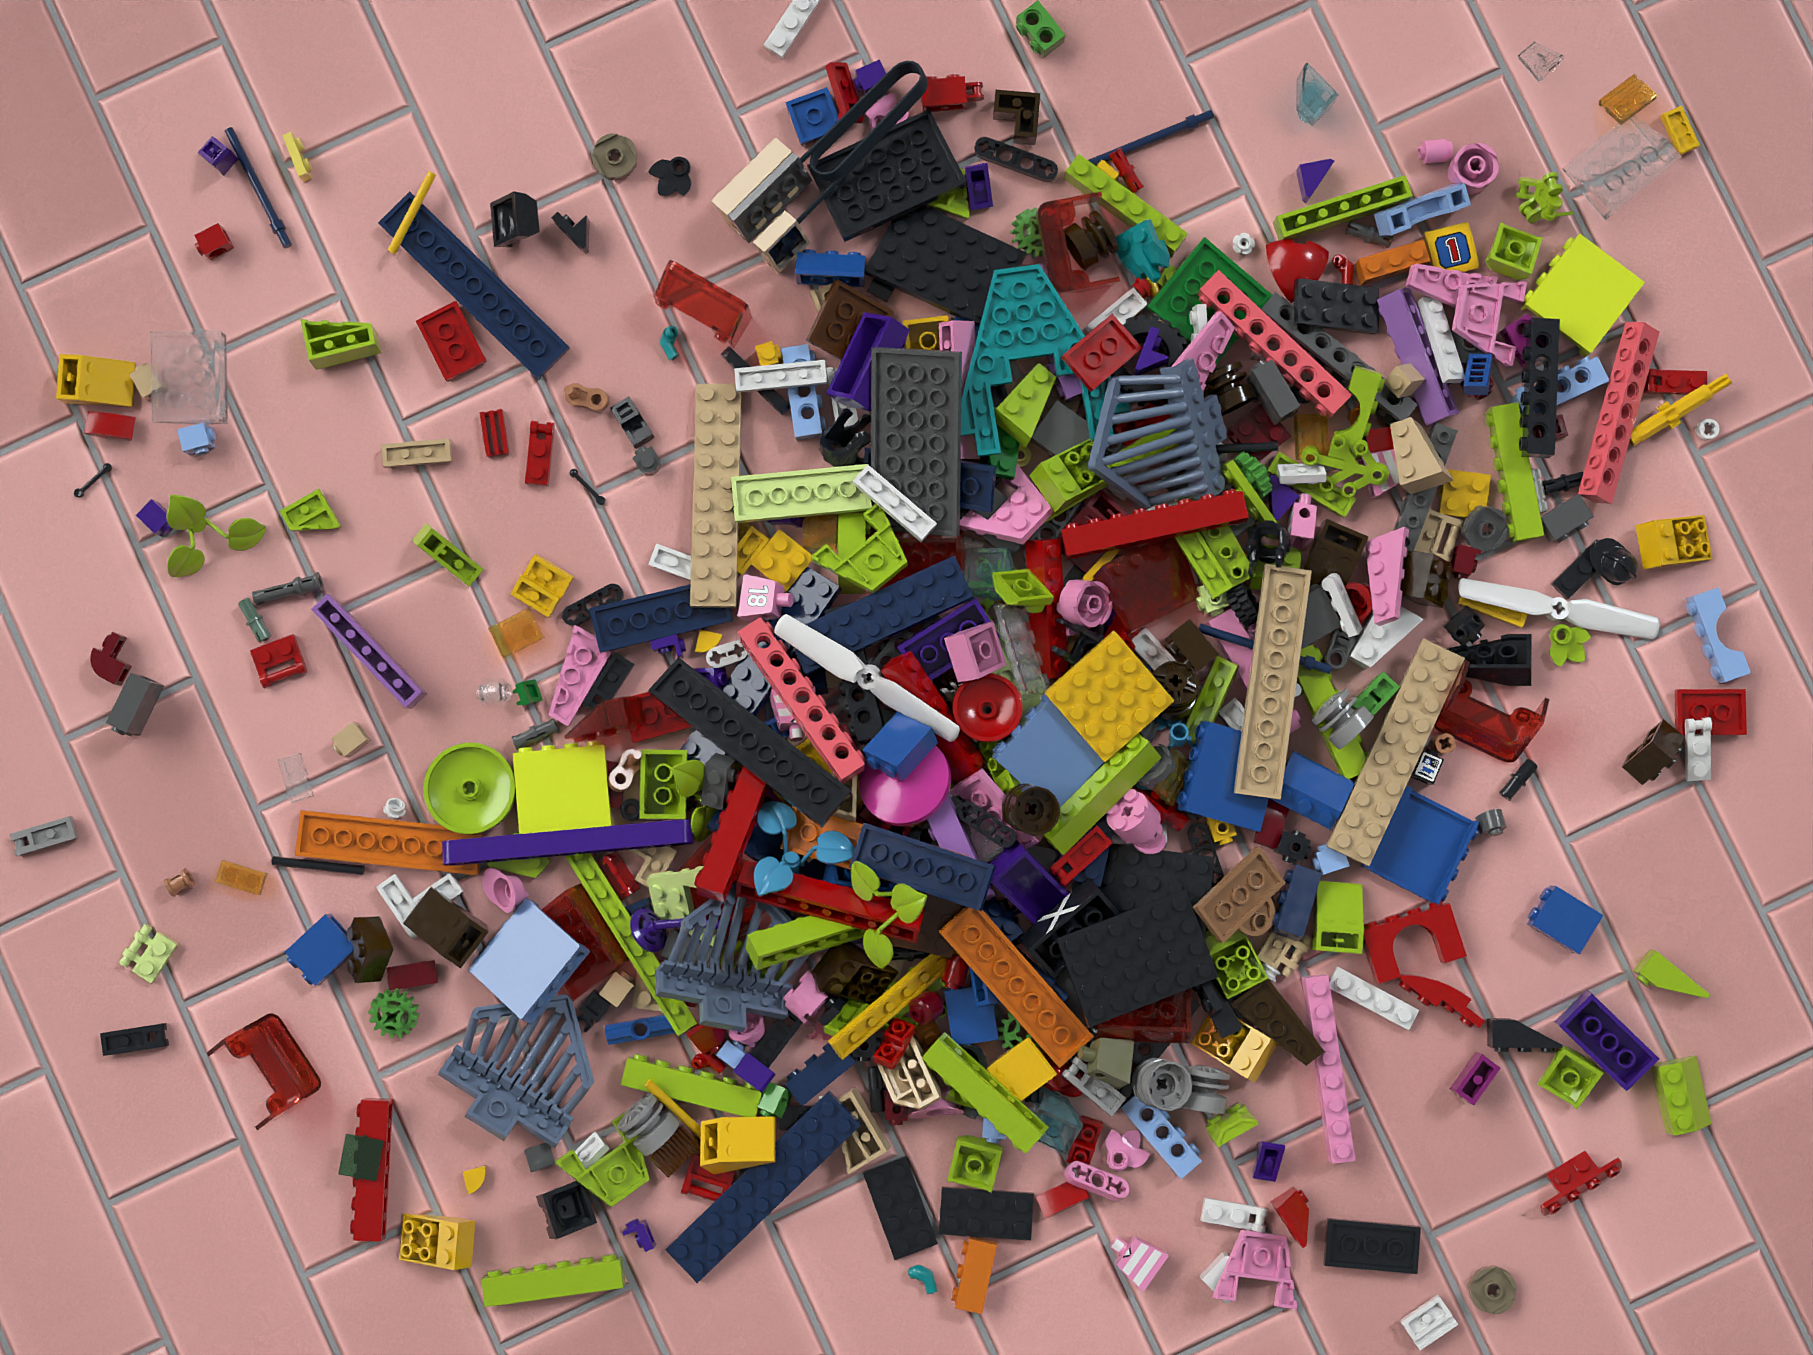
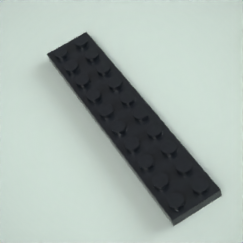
M679 657L648 690L654 698L821 828L852 794V791Z

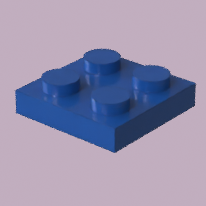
M828 87L785 102L801 146L819 140L839 121Z

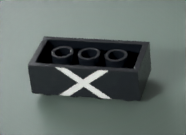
M1089 877L1023 933L1019 939L1033 957L1055 979L1066 969L1055 938L1121 913Z

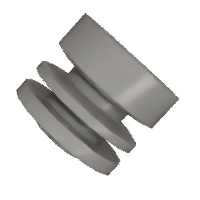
M1347 688L1332 695L1318 709L1311 721L1314 725L1319 724L1322 720L1326 721L1319 729L1321 732L1326 731L1330 727L1334 729L1328 739L1338 749L1347 745L1374 718V715L1364 705L1356 710L1351 708L1357 700L1355 696L1347 702L1344 701L1350 694Z
M1149 1058L1142 1061L1132 1075L1131 1085L1137 1099L1147 1106L1173 1111L1181 1108L1191 1095L1192 1081L1190 1074L1184 1066L1177 1062L1161 1058Z
M1184 1066L1191 1075L1192 1091L1188 1101L1182 1108L1224 1114L1227 1098L1217 1094L1218 1090L1229 1089V1085L1219 1083V1079L1230 1080L1231 1074L1211 1066Z
M652 1093L645 1095L635 1102L626 1111L617 1125L621 1132L626 1131L625 1136L627 1139L638 1135L634 1141V1146L644 1156H648L659 1149L673 1135L680 1124L679 1120L670 1110L660 1113L663 1103L660 1101L656 1102L657 1098Z

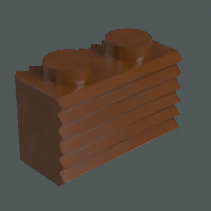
M683 1124L681 1127L678 1126L673 1135L659 1149L653 1152L649 1159L669 1178L700 1147L701 1140Z

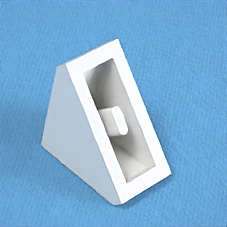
M1222 1252L1199 1275L1213 1291H1215L1229 1259L1227 1252ZM1223 1300L1225 1303H1230L1229 1300Z

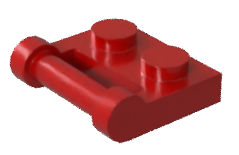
M293 634L250 650L259 674L260 683L264 689L270 687L271 683L299 673L302 675L307 673L306 664L296 637ZM293 659L295 660L296 665L268 675L267 669Z
M693 1153L681 1194L688 1195L689 1193L715 1201L732 1185L736 1170L713 1174L700 1166V1155ZM692 1178L722 1187V1193L692 1185Z

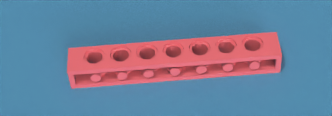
M1219 270L1199 290V301L1202 304H1206L1207 308L1211 307L1215 312H1223L1235 327L1233 333L1240 339L1244 338L1249 343V348L1256 354L1260 353L1266 359L1265 362L1272 359L1280 373L1283 374L1282 376L1286 383L1291 386L1294 385L1299 389L1298 393L1304 400H1310L1315 404V409L1323 417L1327 416L1330 419L1352 396L1348 390ZM1225 295L1229 302L1221 304L1217 296ZM1237 310L1242 311L1245 314V318L1242 320L1237 319L1234 316V312ZM1258 326L1262 334L1254 335L1250 327ZM1270 341L1275 342L1278 345V350H1270L1267 343ZM1284 358H1293L1295 365L1287 366L1284 363ZM1303 372L1310 374L1311 381H1303L1300 374ZM1317 389H1326L1328 392V397H1320L1317 393Z
M1625 322L1578 491V494L1594 503L1612 504L1660 333V331L1645 322Z
M760 617L737 632L738 640L836 779L844 784L863 772L865 769V757L860 750L855 751L851 745L853 742L846 731L842 732L840 730L838 719L833 713H828L825 708L826 703L821 695L818 694L816 696L813 692L811 681L807 676L803 677L799 672L800 666L794 658L790 659L786 654L788 650L781 640H776L773 635L775 632L770 623H764ZM765 641L768 642L770 646L768 648L763 649L760 648L758 644L760 642ZM778 659L781 660L783 664L779 667H775L771 665V662L773 660ZM786 678H793L796 682L792 685H787L783 681ZM799 696H806L809 700L806 703H799L796 699ZM813 714H818L822 719L818 722H813L809 717ZM830 732L834 734L835 738L825 740L822 736ZM839 751H845L848 757L839 759L835 754Z

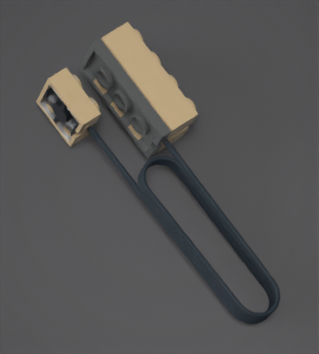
M903 61L895 65L801 158L775 138L711 200L726 224L748 243L757 236L753 241L754 245L766 263L778 274L797 257L798 252H802L810 244L805 233L801 231L802 228L799 224L855 168L926 92L928 81L922 67L914 61ZM910 73L920 75L914 87L838 167L829 172L816 170L819 158L900 78ZM811 155L810 167L817 178L825 181L836 180L797 220L786 211L776 217L813 181L808 172L803 168V162ZM774 219L773 223L764 232H761Z

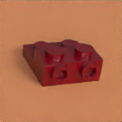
M1261 403L1227 430L1229 433L1228 438L1233 444L1278 442V446H1280L1291 437L1281 423L1273 425ZM1273 451L1245 452V454L1248 453L1250 457H1256L1260 462Z

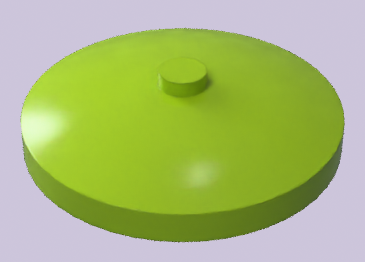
M480 743L457 744L441 752L429 766L423 785L424 800L432 817L446 829L466 835L484 833L499 825L512 809L516 797L514 772L508 761L498 751Z

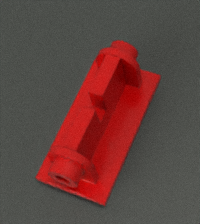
M618 851L604 856L597 862L621 901L641 889Z

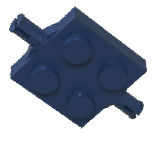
M995 896L984 904L982 910L1010 942H1013L1023 934V931L1013 919L1021 913L1015 905L1007 911Z

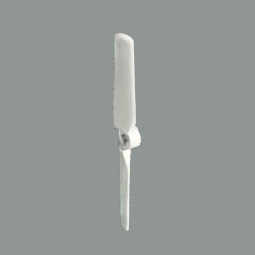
M1465 578L1460 580L1458 586L1459 594L1463 598L1531 615H1546L1553 622H1559L1564 619L1580 628L1646 639H1655L1659 632L1660 622L1657 617L1589 599L1570 600L1567 602L1561 597L1551 598L1534 590ZM1556 605L1557 608L1561 610V612L1558 614H1556V610L1553 609V607Z
M787 614L778 620L775 626L776 635L836 677L853 683L857 681L859 686L870 690L886 705L903 715L932 727L934 733L949 742L954 741L958 737L960 728L957 724L897 683L883 678L877 666L872 664L865 665L852 651ZM868 673H871V674H872V676H871V679H872V680H870V681H867V680H866V678H867V675H866V674H868Z

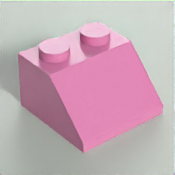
M993 621L944 638L958 683L979 679L1007 665Z

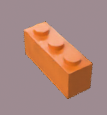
M1423 239L1359 258L1354 267L1360 286L1407 273L1413 264L1427 265L1430 262V258Z
M969 1236L968 1242H963L961 1255H965L964 1262L958 1265L956 1278H960L959 1285L953 1288L951 1301H955L956 1309L982 1314L997 1248L996 1241Z

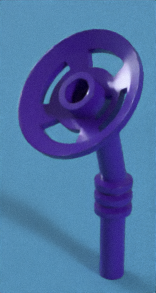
M642 908L632 914L630 928L638 945L644 950L654 953L664 948L667 940L666 929L681 928V922L684 918L661 920L653 911ZM640 917L644 919L642 929H639L638 925ZM720 920L717 921L715 929H718ZM661 930H662V933H663L662 941H661V939H660ZM643 937H645L647 940L651 942H654V945L647 942Z

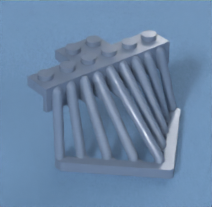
M1194 358L1186 359L1174 367L1161 368V375L1114 376L1108 380L1088 462V469L1141 508H1149L1152 505L1192 496V499H1200L1201 496L1207 494H1214L1216 496L1226 489L1225 479L1219 463L1220 459L1215 445L1227 438L1221 406L1217 395H1209L1203 398L1204 393L1201 389ZM1164 384L1165 387L1163 390L1119 394L1121 385ZM1168 399V404L1114 415L1116 405L1120 403ZM1167 414L1172 415V417L1164 422L1109 436L1111 425ZM1175 428L1174 432L1164 438L1104 457L1106 447ZM1179 443V445L1171 450L1120 466L1107 467V465ZM1182 456V458L1176 463L1158 467L1138 474L1125 476L1124 478L1120 476L1131 471H1135L1144 467H1148L1160 462H1164ZM1185 469L1183 475L1138 485L1137 487L1132 485ZM1189 483L1187 488L1150 497L1145 495V493Z
M735 880L724 903L722 914L720 905L723 902L709 899L682 920L681 929L668 960H664L655 971L656 996L699 1004L700 1025L744 1032L747 1028L746 1013L783 1020L788 1016V1008L785 1007L786 1001L783 998L793 988V984L787 983L811 954L796 958L778 981H774V977L784 962L770 966L763 979L760 978L761 969L756 970L753 964L747 976V961L749 958L746 950L747 935L757 931L763 911L765 910L772 918L769 928L776 924L792 921L780 907L755 901V909L734 972L733 954L747 900L738 896L736 902L737 880ZM736 903L735 910H734V914H733V918H732V922H731V927H730V931H729V935H728V939H727V943H726V947H725V952H724V956H723V960H722V964H721V968H720L719 957H720V953H721V950H722L723 942H724V939H725V935H726L727 927H728V924H729L730 916H731V913H732V909H733L734 904ZM710 914L708 922H706V916ZM721 914L708 966H706V956L709 950V946L714 934L718 918ZM695 925L688 946L686 948L685 954L680 963L678 961V958L683 949L689 932ZM706 926L705 931H704V935H703V938H702V941H701V944H700V947H699V951H698V954H697L695 963H694V965H693V963H692V958H693L694 953H695V951H696V948H697V945H698V943H699L700 937H701V935H702L703 929H704V927Z
M569 994L554 996L533 1024L527 1023L507 1060L499 1070L496 1069V1066L520 1018L504 1003L476 1007L471 1013L462 1047L459 1045L454 1047L451 1056L440 1069L438 1075L476 1099L466 1112L465 1117L502 1141L507 1138L515 1124L556 1148L574 1119L570 1115L594 1083L571 996ZM555 1009L523 1063L512 1078L508 1077L544 1012ZM511 1015L487 1063L484 1062V1055L499 1018ZM562 1015H564L565 1023L525 1086L521 1085L520 1083ZM489 1019L477 1051L473 1055L470 1053L478 1021ZM569 1034L571 1044L567 1047L543 1086L537 1093L532 1092ZM574 1055L577 1064L573 1067L555 1095L549 1101L545 1100ZM580 1075L581 1086L564 1108H558L557 1106Z

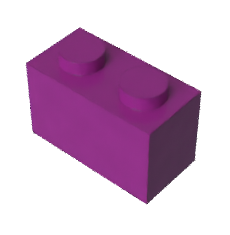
M1475 1052L1449 1089L1467 1103L1475 1105L1501 1068L1483 1054Z

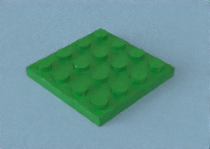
M1203 237L1146 308L1163 322L1165 319L1171 322L1170 327L1173 329L1177 327L1181 332L1180 337L1185 338L1186 342L1190 344L1191 334L1194 333L1193 324H1190L1189 319L1190 311H1192V307L1202 304L1199 301L1198 292L1218 270L1260 309L1272 297V294L1206 237ZM1225 295L1217 296L1221 304L1229 302ZM1206 307L1207 323L1216 313L1211 307ZM1237 310L1234 312V316L1237 319L1242 320L1245 318V314L1242 311ZM1232 333L1223 353L1218 355L1215 361L1216 365L1238 339L1234 333Z

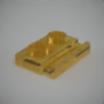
M1633 74L1599 100V105L1603 106L1606 112L1622 125L1653 102L1657 94L1642 80L1640 81L1636 74Z
M1318 414L1294 415L1296 460H1302V451L1307 446H1315L1319 449L1320 454L1328 456L1327 416L1323 417ZM1312 454L1306 456L1308 460H1314L1315 458Z
M838 514L807 516L804 518L803 548L820 549L827 544L831 549H837Z
M530 608L488 628L502 658H506L545 638Z
M1172 749L1171 753L1176 765L1175 771L1153 788L1156 794L1162 800H1165V804L1169 806H1174L1180 792L1183 790V776L1189 767V761L1179 750Z

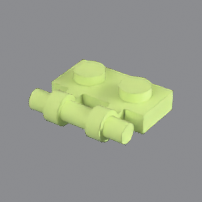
M144 924L141 930L136 931L135 939L129 948H125L123 951V957L119 963L127 967L131 960L136 962L137 964L132 972L149 983H154L179 944L161 932H157L154 938L150 937L148 934L152 927ZM142 943H145L148 947L141 956L137 951Z

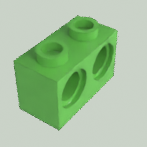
M1039 0L1017 15L1016 29L1021 36L1028 38L1030 41L1029 45L1036 54L1039 53L1044 58L1064 43L1065 33ZM1033 18L1038 23L1036 25H1029L1026 21ZM1049 36L1051 41L1044 43L1040 40V37Z
M1383 671L1356 697L1357 700L1351 708L1356 710L1364 705L1375 715L1400 686Z

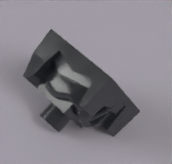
M513 191L490 203L494 247H512V243L540 232L537 201L529 195Z
M577 1181L536 1196L539 1207L543 1208L542 1210L545 1213L546 1223L549 1225L546 1228L549 1239H559L597 1223L587 1189Z

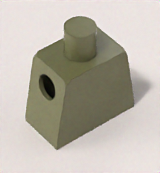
M1099 1038L1091 1042L1090 1048L1081 1046L1078 1051V1059L1088 1062L1087 1074L1120 1089L1130 1084L1134 1041Z

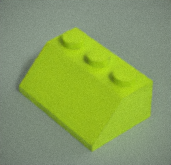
M641 749L639 819H686V797L678 793L671 767L687 761V750Z
M1693 1055L1655 1063L1651 1070L1665 1132L1675 1136L1698 1131L1712 1124L1697 1056Z

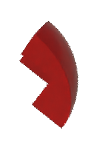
M1283 239L1266 245V255L1272 275L1281 292L1290 303L1294 302V284L1296 279L1318 281L1326 268L1329 251L1317 243L1307 241L1306 244L1294 243L1293 239Z

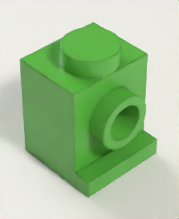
M770 1082L766 1090L761 1094L758 1106L761 1109L760 1114L765 1117L777 1116L782 1118L792 1093L786 1088Z

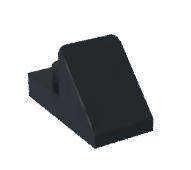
M556 212L551 217L553 222L586 255L589 252L590 221L588 216H584L575 225L567 214L562 216L559 212Z

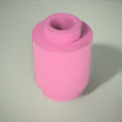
M1446 139L1423 141L1421 146L1418 147V157L1420 160L1422 159L1424 164L1446 162L1447 159H1452L1453 156L1452 142L1446 141Z

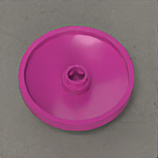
M936 745L904 781L895 777L890 778L879 769H872L865 761V769L860 774L859 786L861 797L869 811L879 820L894 826L915 825L931 817L943 805L950 790L951 770L946 757Z

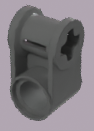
M1340 627L1332 631L1322 661L1332 666V672L1345 666L1358 634L1348 637L1347 632L1345 633L1340 630ZM1332 654L1338 656L1340 660L1338 666L1331 664L1330 656Z

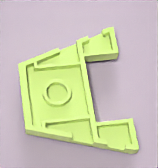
M698 866L692 870L685 868L679 872L666 871L654 873L647 878L654 913L661 920L685 918L695 911L690 887L696 888L694 885L698 872H702L704 866ZM703 929L702 935H701V937H700V940H701V941H702V938H703L705 929ZM717 929L714 930V934L710 943L711 946H713Z

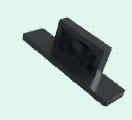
M1216 978L1192 987L1197 992L1204 1011L1210 1016L1222 1039L1241 1031L1242 1026Z

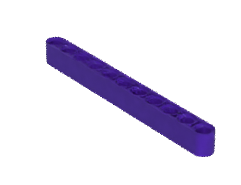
M683 819L448 840L442 842V855L444 866L689 845L694 842L691 820Z

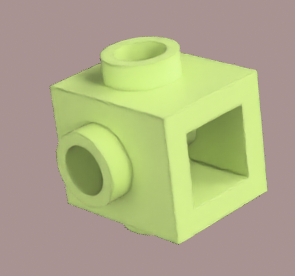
M1204 585L1196 589L1198 596L1196 604L1199 611L1203 610L1204 615L1210 613L1212 617L1225 612L1224 608L1229 606L1227 593L1217 597L1215 602H1213Z

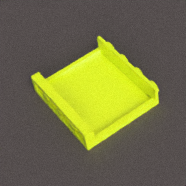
M1579 233L1574 239L1570 237L1562 246L1565 251L1561 256L1557 254L1549 263V266L1552 268L1547 274L1543 272L1535 282L1538 286L1534 291L1529 290L1527 292L1524 304L1520 309L1523 311L1527 308L1539 318L1560 319L1559 333L1580 348L1579 354L1587 357L1592 353L1645 282Z
M601 741L587 742V746L578 747V743L564 744V748L555 749V745L541 746L542 750L533 751L532 747L519 748V753H513L519 834L614 826L613 818H611L605 750L607 745H601Z

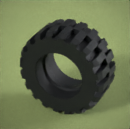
M1139 315L1136 320L1133 317L1126 319L1123 326L1138 343H1145L1151 327L1160 329L1158 337L1162 338L1159 348L1164 352L1165 356L1169 357L1166 367H1171L1186 349L1187 343L1185 338H1181L1179 329L1177 327L1174 329L1170 327L1171 322L1166 319L1164 322L1158 321L1159 317L1152 315V319H1146V315ZM1123 365L1111 377L1133 375ZM1164 384L1121 385L1120 391L1122 394L1163 390L1165 387ZM1159 400L1139 401L1138 406H1144L1145 403L1157 405Z

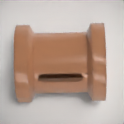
M1444 733L1434 736L1430 745L1432 750L1441 755L1452 752L1456 743L1452 735ZM1445 739L1444 743L1447 745V747L1441 749L1442 745L1439 743V741Z
M184 868L180 874L164 879V884L170 895L175 897L183 889L194 887L195 881L189 870Z

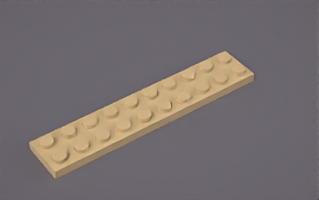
M696 384L691 608H737L739 523H735L731 477L740 476L742 392H736V384Z
M1264 565L1233 793L1281 800L1311 579L1310 570L1283 566L1276 568V565Z
M1421 639L1326 847L1366 866H1370L1463 664L1464 657L1430 641Z

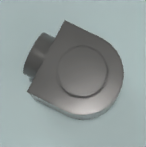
M645 445L634 452L636 456L633 457V460L643 474L654 475L659 471L661 461L652 446L647 448Z
M1502 809L1489 810L1475 817L1476 821L1479 822L1480 835L1498 836L1503 834V830L1507 828Z

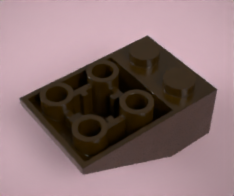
M1329 519L1324 520L1303 566V570L1311 571L1310 586L1313 584L1322 585L1323 579L1331 573H1337L1344 586H1346L1361 557L1369 536ZM1326 591L1329 599H1332L1329 591Z
M433 887L428 889L403 922L406 927L460 969L489 933L488 927L484 922Z
M848 942L830 947L811 971L820 992L872 1004L899 974L898 970L890 965H886L884 969L877 967L868 958L865 950Z

